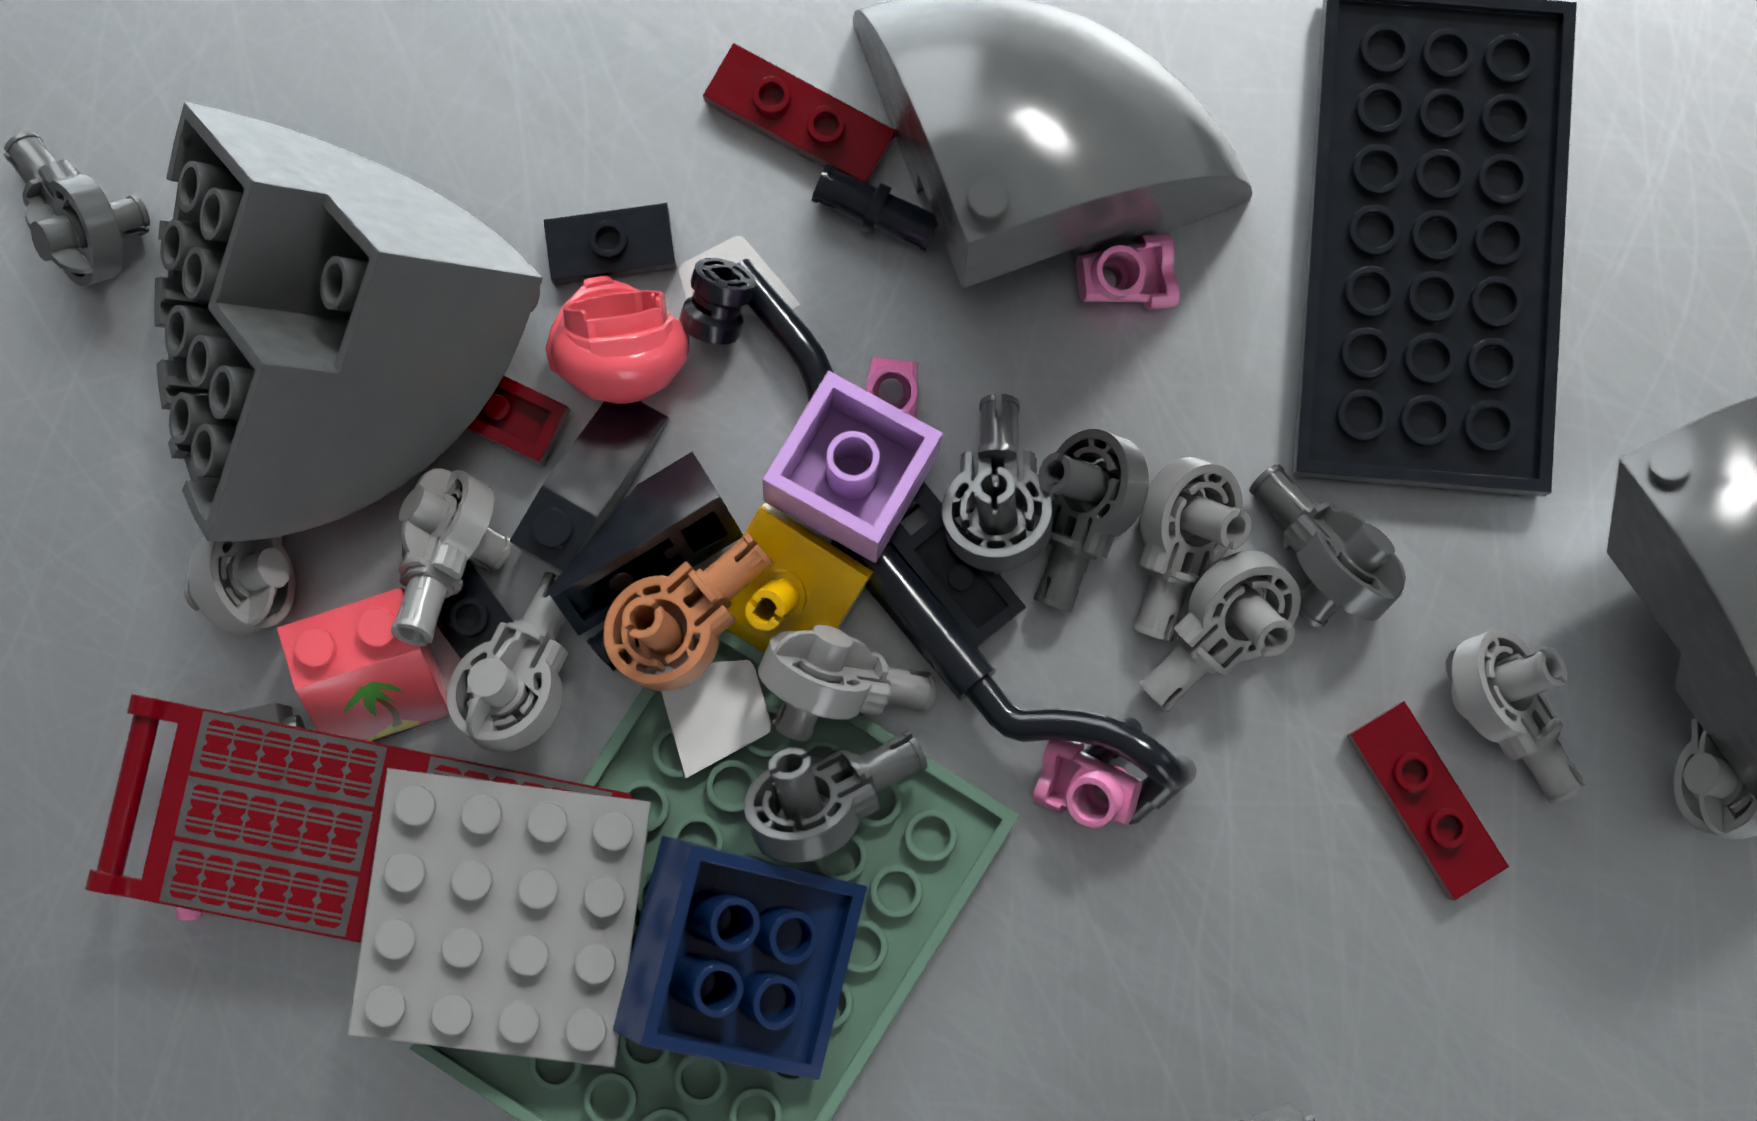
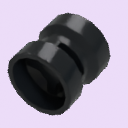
M720 258L700 259L695 264L690 280L691 287L694 290L693 295L683 303L679 321L686 333L703 342L716 345L735 343L740 336L744 324L741 309L742 306L747 305L752 299L756 278L749 270L732 261Z

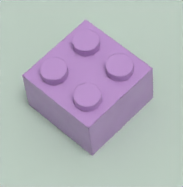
M828 370L762 479L764 502L876 563L937 460L943 433Z

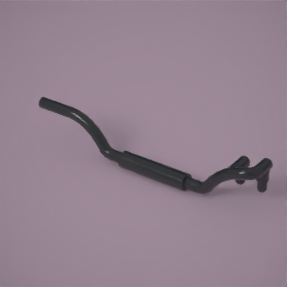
M750 259L741 260L737 264L749 270L756 278L752 299L747 305L780 342L797 365L806 386L808 401L810 402L828 370L834 373L826 353L812 332ZM832 539L830 544L874 571L865 588L960 701L968 698L987 722L1003 736L1020 742L1060 740L1091 744L1084 750L1085 753L1107 764L1112 759H1117L1121 756L1142 770L1147 777L1143 780L1135 814L1129 825L1137 824L1155 808L1160 809L1195 779L1196 766L1193 760L1184 755H1172L1164 746L1145 734L1139 721L1133 717L1113 718L1107 715L1074 709L1024 710L1018 708L992 678L996 669L889 542L877 562L874 563Z

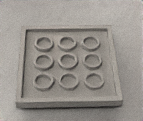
M388 768L348 1035L615 1067L620 1034L613 1031V1026L630 961L651 802Z

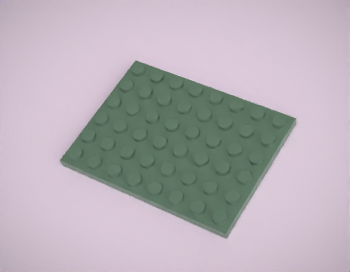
M726 629L719 635L718 649L712 662L750 660L756 669L771 721L770 732L685 778L661 691L643 687L581 784L626 792L633 796V800L651 802L631 953L662 835L867 886L820 1079L816 1080L642 1046L621 1034L619 1036L615 1067L413 1043L410 1050L519 1121H830L1020 815L925 755L927 768L877 793L880 809L860 819L854 835L837 851L823 858L807 862H785L762 854L752 837L745 815L744 803L750 786L768 769L769 761L773 755L787 748H800L805 750L810 757L824 758L840 749H843V751L848 750L851 754L857 753L861 756L870 750L872 751L888 743V741L896 738V736L860 714L850 719H830L819 716L813 728L812 737L808 741H798L784 736L776 730V725L772 723L784 700L771 692L764 685L758 674V667L764 652ZM775 800V804L777 807V813L775 814V816L778 817V813L782 806L781 803Z

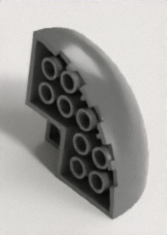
M889 0L858 9L854 12V30L891 127L896 130V140L917 193L925 190L962 289L1071 250L1076 263L1079 255L1104 251L1116 245L1129 246L1137 243L1140 235L1164 233L1250 202L1253 194L1252 187L1235 151L1213 117L1190 90L1161 63L1123 36L1084 16L1034 0Z
M184 102L166 177L167 180L178 182L173 219L170 221L160 220L158 240H161V261L164 268L168 270V278H155L154 326L165 328V346L168 352V360L161 359L156 366L161 409L170 410L169 430L171 438L168 441L171 458L185 460L191 481L185 482L182 492L206 540L249 541L307 531L339 520L370 506L397 490L426 469L458 439L493 395L511 363L529 315L538 304L543 277L508 242L481 220L440 194L394 170L341 147L282 126L217 108Z
M1757 397L1706 415L1619 458L1607 554L1681 652L1674 689L1757 800Z

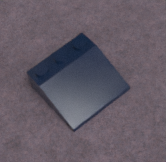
M662 835L613 1031L642 1046L819 1080L867 886Z

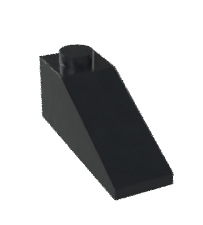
M604 401L543 483L511 537L510 542L522 552L562 573L619 507L670 418L641 401L626 404Z
M692 451L637 484L548 588V592L577 635L580 636L605 621L614 600L631 584L651 576H669L685 561L694 567L742 538L743 534Z

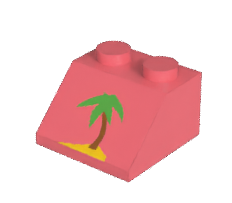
M397 588L277 627L294 688L316 731L373 742L450 717L447 707V694L431 643H427L426 646H415L400 641L391 633L392 623L396 619L405 593L404 588Z

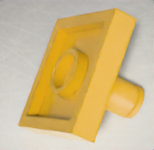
M768 503L763 504L758 509L745 533L748 532L775 564L765 569L730 600L732 605L728 609L736 618V621L727 630L765 653L770 639L779 632L812 631L816 625H827L839 629L874 571Z

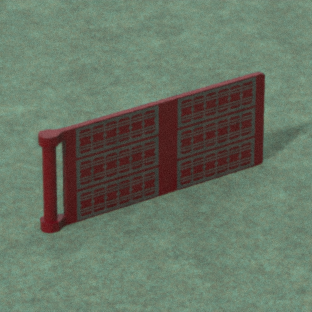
M131 694L127 713L133 714L127 744L97 870L90 869L85 889L362 943L388 768L633 799V796L626 792ZM163 720L178 724L142 879L123 874L159 721Z

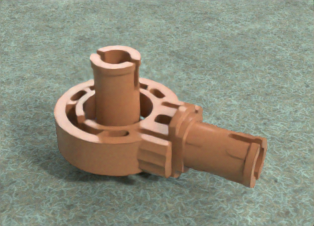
M746 532L736 544L704 571L701 568L695 571L685 561L669 576H651L631 584L614 600L605 619L604 644L611 662L630 680L650 690H676L694 682L712 663L718 649L719 635L736 621V618L728 609L732 605L730 600L765 569L770 568L775 563L750 534ZM635 639H638L640 649H637ZM663 664H668L674 669L662 674H646V671L649 669L665 672V665Z

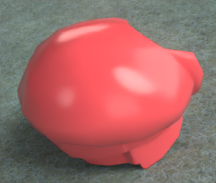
M599 276L584 280L583 286L563 305L550 328L546 354L549 369L557 373L587 398L615 404H626L642 401L669 386L686 362L689 353V334L683 330L681 322L667 311L665 294L663 292L638 290L625 283L615 281L610 276Z

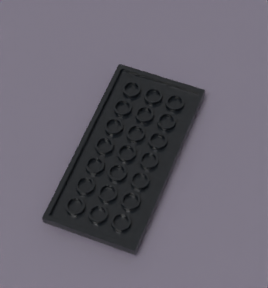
M1323 0L1292 476L1542 497L1552 492L1577 2L1556 0Z

